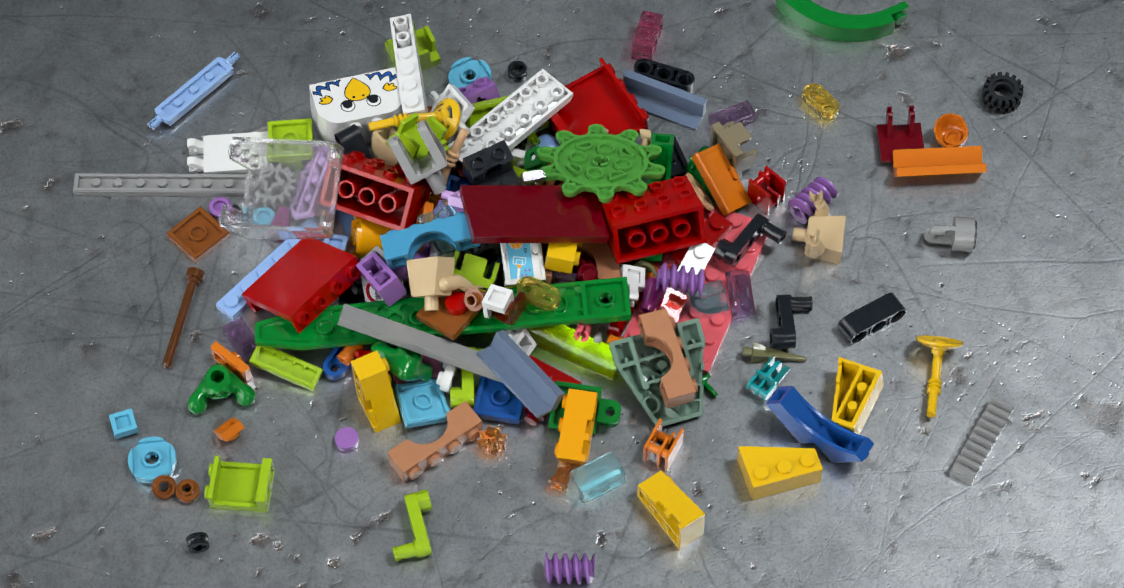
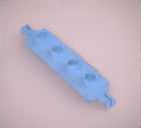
M233 52L226 59L217 57L154 109L156 117L148 122V126L154 130L162 122L170 126L234 74L232 65L240 59L238 53Z

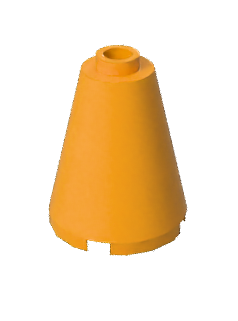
M353 216L355 220L351 222L350 241L351 245L355 246L356 252H351V254L355 255L357 259H362L376 245L383 250L380 235H384L394 229Z

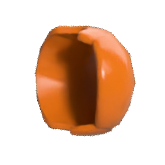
M954 113L944 114L936 120L934 126L935 138L942 147H961L967 141L968 127L960 115Z

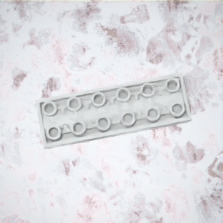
M542 69L469 128L470 133L459 152L460 157L457 159L463 164V158L502 140H505L509 150H512L568 104L573 97V93ZM454 140L451 144L448 145V147L450 148V150H451V148H452V146H453L455 140Z

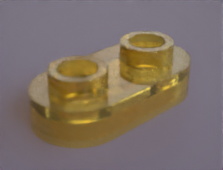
M812 83L804 88L803 101L821 119L833 120L838 116L840 108L838 101L821 85Z
M525 276L519 279L516 284L518 297L539 308L550 311L556 309L561 303L560 291L539 279ZM527 289L532 290L529 293L525 292ZM552 299L553 301L547 302L545 300Z

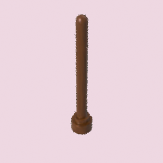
M189 267L187 269L185 279L188 285L164 357V368L168 369L172 366L196 287L203 283L205 272L199 268Z

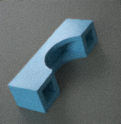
M464 212L456 213L448 218H436L425 224H413L409 228L402 230H391L384 235H380L385 261L390 269L406 266L407 260L414 259L416 252L423 245L431 241H445L451 244L458 252L480 246V244H472Z

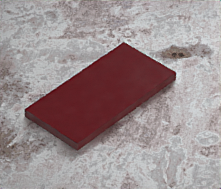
M461 185L459 190L472 244L608 243L609 232L598 197L593 192L585 191L577 194L575 197H566L562 191V186Z

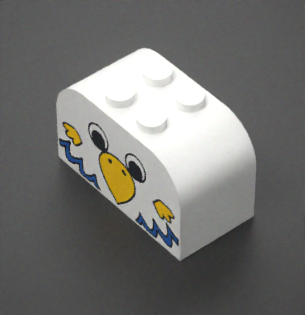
M395 67L309 85L311 114L318 137L323 144L335 142L334 134L353 124L359 128L366 144L372 143L373 131H370L368 122L392 118L400 113L403 115L398 74Z

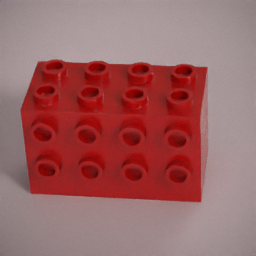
M352 151L330 161L320 204L394 230H402L416 223L417 214L428 200L431 187L426 179L411 185L399 165L390 166L385 164V161L382 159H369L362 152Z
M687 175L647 184V190L642 196H635L627 191H619L614 193L611 202L602 203L599 201L610 236L607 244L617 264L706 243L703 205Z

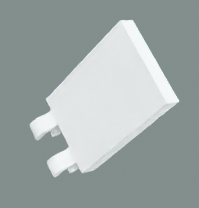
M268 131L203 136V141L195 138L187 139L189 155L203 154V159L197 157L187 158L189 173L255 174L256 171L263 172L262 166H265L267 169L271 166L268 159Z

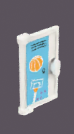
M500 243L505 277L504 286L510 287L520 283L546 280L541 243Z

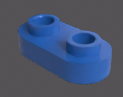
M346 346L334 347L325 359L323 370L328 379L339 380L351 368V363L349 366H346L337 359V355ZM334 368H338V369H339V370L336 371V372H333V371H332Z

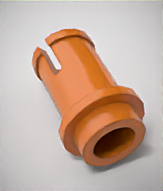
M366 344L346 346L337 355V359L342 364L349 366L355 358L354 353L356 350H364Z

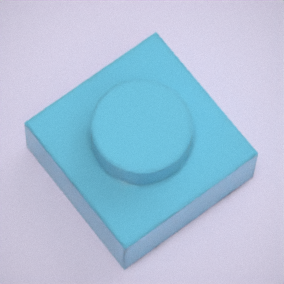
M132 408L109 415L115 439L139 432Z

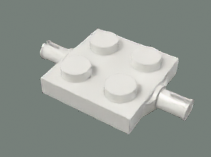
M449 83L440 95L436 91H431L429 98L434 104L430 112H433L436 105L445 98L454 99L460 107L461 117L459 126L447 143L451 144L461 128L467 129L470 133V129L465 125V122L471 116L475 107L459 89ZM450 106L447 110L449 111L450 118H452L453 112Z

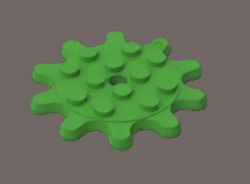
M600 124L590 125L588 133L580 136L566 130L558 131L556 139L560 146H543L537 149V155L541 161L552 163L539 169V175L542 180H560L565 182L562 185V191L566 197H575L577 194L585 191L593 192L602 203L611 202L614 193L619 191H627L635 196L644 195L647 190V184L642 180L661 179L665 174V167L650 162L651 160L658 159L661 155L662 148L660 146L638 145L635 143L639 137L637 131L628 129L618 135L606 133L604 126Z

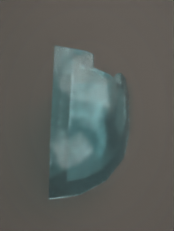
M721 280L704 284L702 298H700L699 291H697L694 297H691V293L689 294L692 306L699 312L712 314L729 310L726 291Z

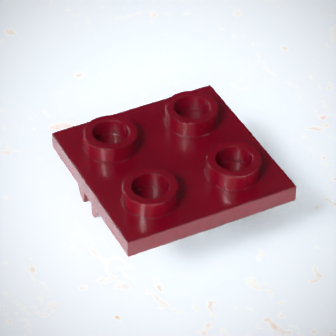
M914 105L909 106L907 124L892 125V106H888L886 109V123L876 125L881 163H893V150L924 148L921 123H915Z

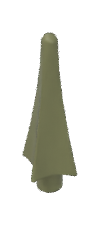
M753 342L752 348L743 347L742 356L751 357L750 363L767 362L771 356L775 358L774 362L777 360L805 362L807 360L804 356L783 352Z

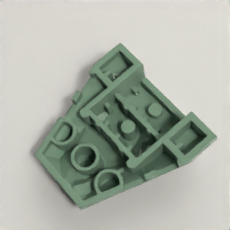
M699 318L677 323L674 330L676 337L680 336L682 340L683 350L681 351L683 357H687L689 360L691 379L695 378L698 386V392L695 394L694 401L666 409L659 386L661 377L671 369V364L666 354L661 350L645 346L641 334L609 342L615 367L655 426L659 419H662L663 427L703 415L704 385H702V374L705 364L703 363L705 337Z

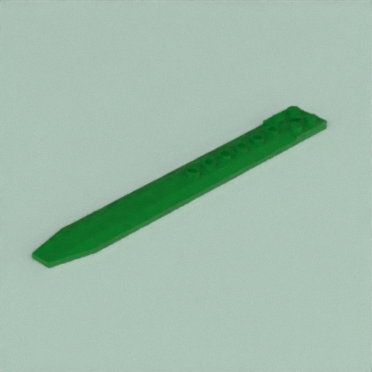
M627 277L507 288L513 290L514 309L507 308L505 314L493 311L489 319L484 317L482 309L460 335L577 323L587 325L631 320ZM424 298L399 299L390 307L384 301L347 304L437 337H445V335L417 320L416 314L423 308ZM603 298H608L611 301L607 304L601 303ZM343 305L328 306L300 333L296 331L290 321L280 316L255 323L256 346L313 350L374 344L379 339L337 325Z

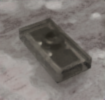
M540 169L522 173L515 185H541L546 177L544 170Z

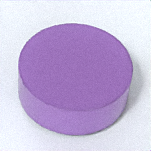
M225 197L213 199L209 204L211 216L217 220L227 218L225 212L231 210V202Z
M350 427L338 430L335 434L337 448L343 452L355 450L359 445L357 431Z

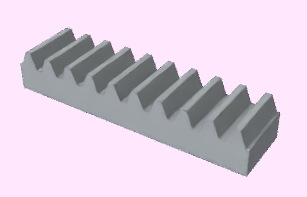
M995 397L991 398L981 419H979L960 455H958L956 462L953 464L950 471L951 476L969 485L973 484L1015 407Z

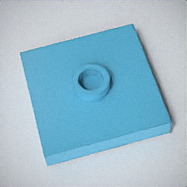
M437 378L430 379L429 381L421 380L394 385L393 391L406 428L447 422L446 413L450 409L444 391L439 390L440 385L436 384Z

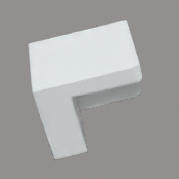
M491 284L482 300L484 317L489 319L493 311L505 314L507 308L513 310L515 307L513 290Z

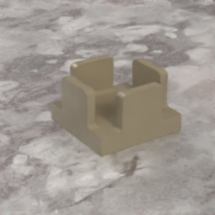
M718 121L711 125L710 147L720 143L740 179L744 170L757 164V150L753 149L744 153L740 147L749 142L752 136L741 122L735 124L734 121H730L722 126Z

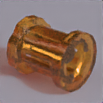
M560 461L557 464L558 470L554 477L549 478L548 484L554 490L566 493L571 478L577 475L578 470L572 464Z

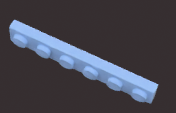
M315 217L309 218L216 303L217 309L234 321L249 307L242 296V293L304 236L307 235L321 241L326 236V233H329V228Z

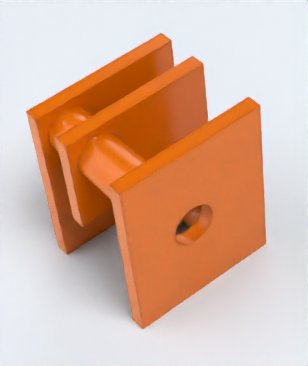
M659 419L644 445L643 461L646 462L652 452L657 454L658 468L665 458V471H668L683 444L684 429L681 428L675 438V432H672L671 436L662 432V419ZM658 440L663 442L661 446L656 445Z

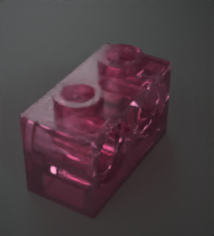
M642 10L632 41L631 59L639 60L644 58L653 61L663 31V14Z

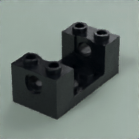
M505 140L463 158L462 171L469 185H522L513 169L514 157Z

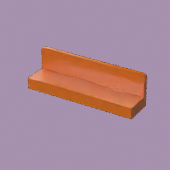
M981 146L893 150L894 177L987 172L986 163L982 162Z

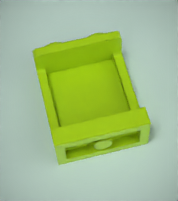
M215 455L214 463L209 465L210 485L205 487V499H208L210 508L268 512L275 473L272 458H263L262 464L226 462L222 461L219 455Z

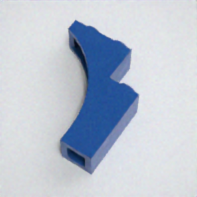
M794 386L778 387L766 403L769 409L799 443H815L832 463L862 462L868 457L869 451L874 445L869 437L851 432L825 417L808 403Z

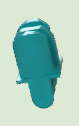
M773 356L770 357L760 370H756L755 375L746 385L747 390L752 389L755 391L754 394L756 396L758 394L761 395L764 401L775 392L778 384L790 371V367L786 365L782 368V362L779 360L774 363L775 358Z

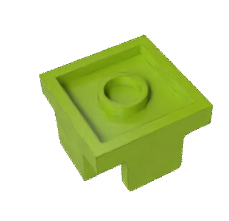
M413 22L421 70L423 71L441 64V58L436 49V40L428 25L415 30ZM391 38L385 41V47L396 67L393 39Z
M417 113L402 120L397 132L389 137L397 135L414 160L417 158L421 159L430 154L417 129V123H419L417 122L419 117ZM434 116L428 117L426 122L444 146L446 154H448L447 151L450 148L447 146V141L443 139L447 131L446 127Z
M312 118L268 121L269 163L280 162L283 164L284 170L290 167L291 171H303L304 160H314L315 155Z
M455 250L453 256L455 258L453 275H462L472 284L481 285L489 289L491 284L497 285L501 263L495 262L492 276L490 279H487L490 265H487V259L466 253L461 269L458 270L462 253Z

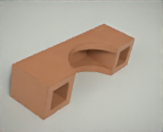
M667 308L639 315L638 328L644 345L661 350L666 354L671 364V369L661 377L659 386L666 409L693 402L695 394L698 392V386L695 378L691 379L689 374L690 363L687 357H683L681 351L683 350V344L680 336L676 337L674 331L676 324L673 316H669Z
M466 401L446 413L447 429L438 440L428 444H417L406 439L387 452L389 464L404 483L417 479L423 471L429 467L437 466L447 455L458 452L464 444L479 438L483 432L482 420Z

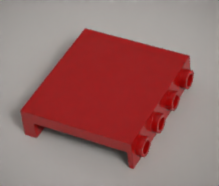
M601 57L599 58V68L565 86L573 93V97L568 104L549 118L547 122L555 134L558 131L566 130L575 135H585L588 133L590 125L600 124L609 130L608 134L618 135L624 130L632 129L640 135V129H648L647 121L649 116L644 108H639L633 93L629 94L627 92L624 81L615 76L616 73L610 63L606 64Z
M306 235L242 293V296L252 311L257 313L263 308L290 321L296 331L300 333L362 274L356 267V264L359 262L355 255Z

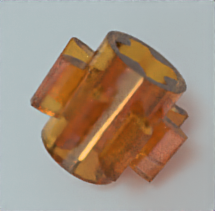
M488 425L484 432L479 431L480 440L477 441L478 448L484 447V455L489 453L497 456L500 450L505 451L504 442L507 441V435L501 434L500 427L494 428Z

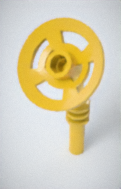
M445 98L436 105L433 112L417 113L419 115L417 122L424 119L427 121L428 117L434 116L446 129L448 128L443 138L448 141L455 134L460 123L461 111L459 104L454 99ZM450 106L453 112L452 118H450L449 111L447 110ZM405 112L403 115L400 113L392 118L368 122L369 129L373 131L392 126L398 128L401 121L412 114Z
M920 335L916 337V340L932 348L931 353H933L931 378L928 380L927 394L929 396L926 413L928 417L933 418L936 416L938 396L941 394L942 388L940 376L943 355L946 354V350L962 347L964 342L947 337Z

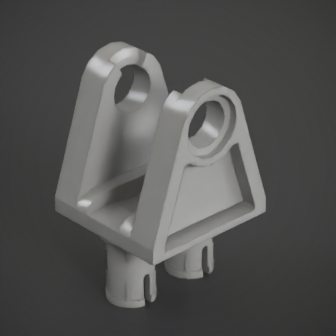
M424 119L417 123V129L430 152L429 155L414 160L397 135L389 138L388 143L410 184L412 185L422 179H426L434 195H437L447 188L444 184L445 176L440 171V169L448 166L446 150Z

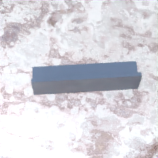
M628 69L623 75L627 92L629 94L633 93L640 109L644 108L648 114L690 130H697L706 113L707 99Z
M504 330L496 332L489 347L477 352L480 360L536 418L558 408L565 393Z

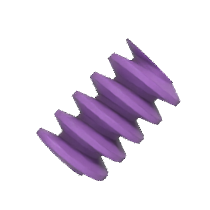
M815 178L813 182L796 194L795 198L789 200L788 207L794 219L802 224H806L807 219L815 213L816 207L814 202L809 199V191H812V194H819L820 190H822L823 199L829 204L832 202V198L838 197V191L835 186L826 178Z
M664 262L658 270L655 291L662 285L663 292H667L671 286L673 294H676L678 289L681 288V293L685 296L689 289L691 297H694L697 291H699L700 298H702L705 281L704 269L701 268L698 274H696L694 267H691L689 272L686 273L684 265L677 271L676 264H673L670 270H668L667 263Z
M546 553L545 577L548 584H552L554 577H556L558 584H562L564 577H566L567 583L571 584L575 577L578 584H581L583 578H586L587 584L591 585L593 578H595V554L589 560L587 554L584 553L581 560H579L577 553H574L572 559L569 560L567 553H564L562 559L559 560L557 553H554L552 559L549 560Z

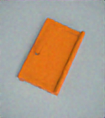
M720 143L699 153L696 152L691 156L723 216L752 202Z

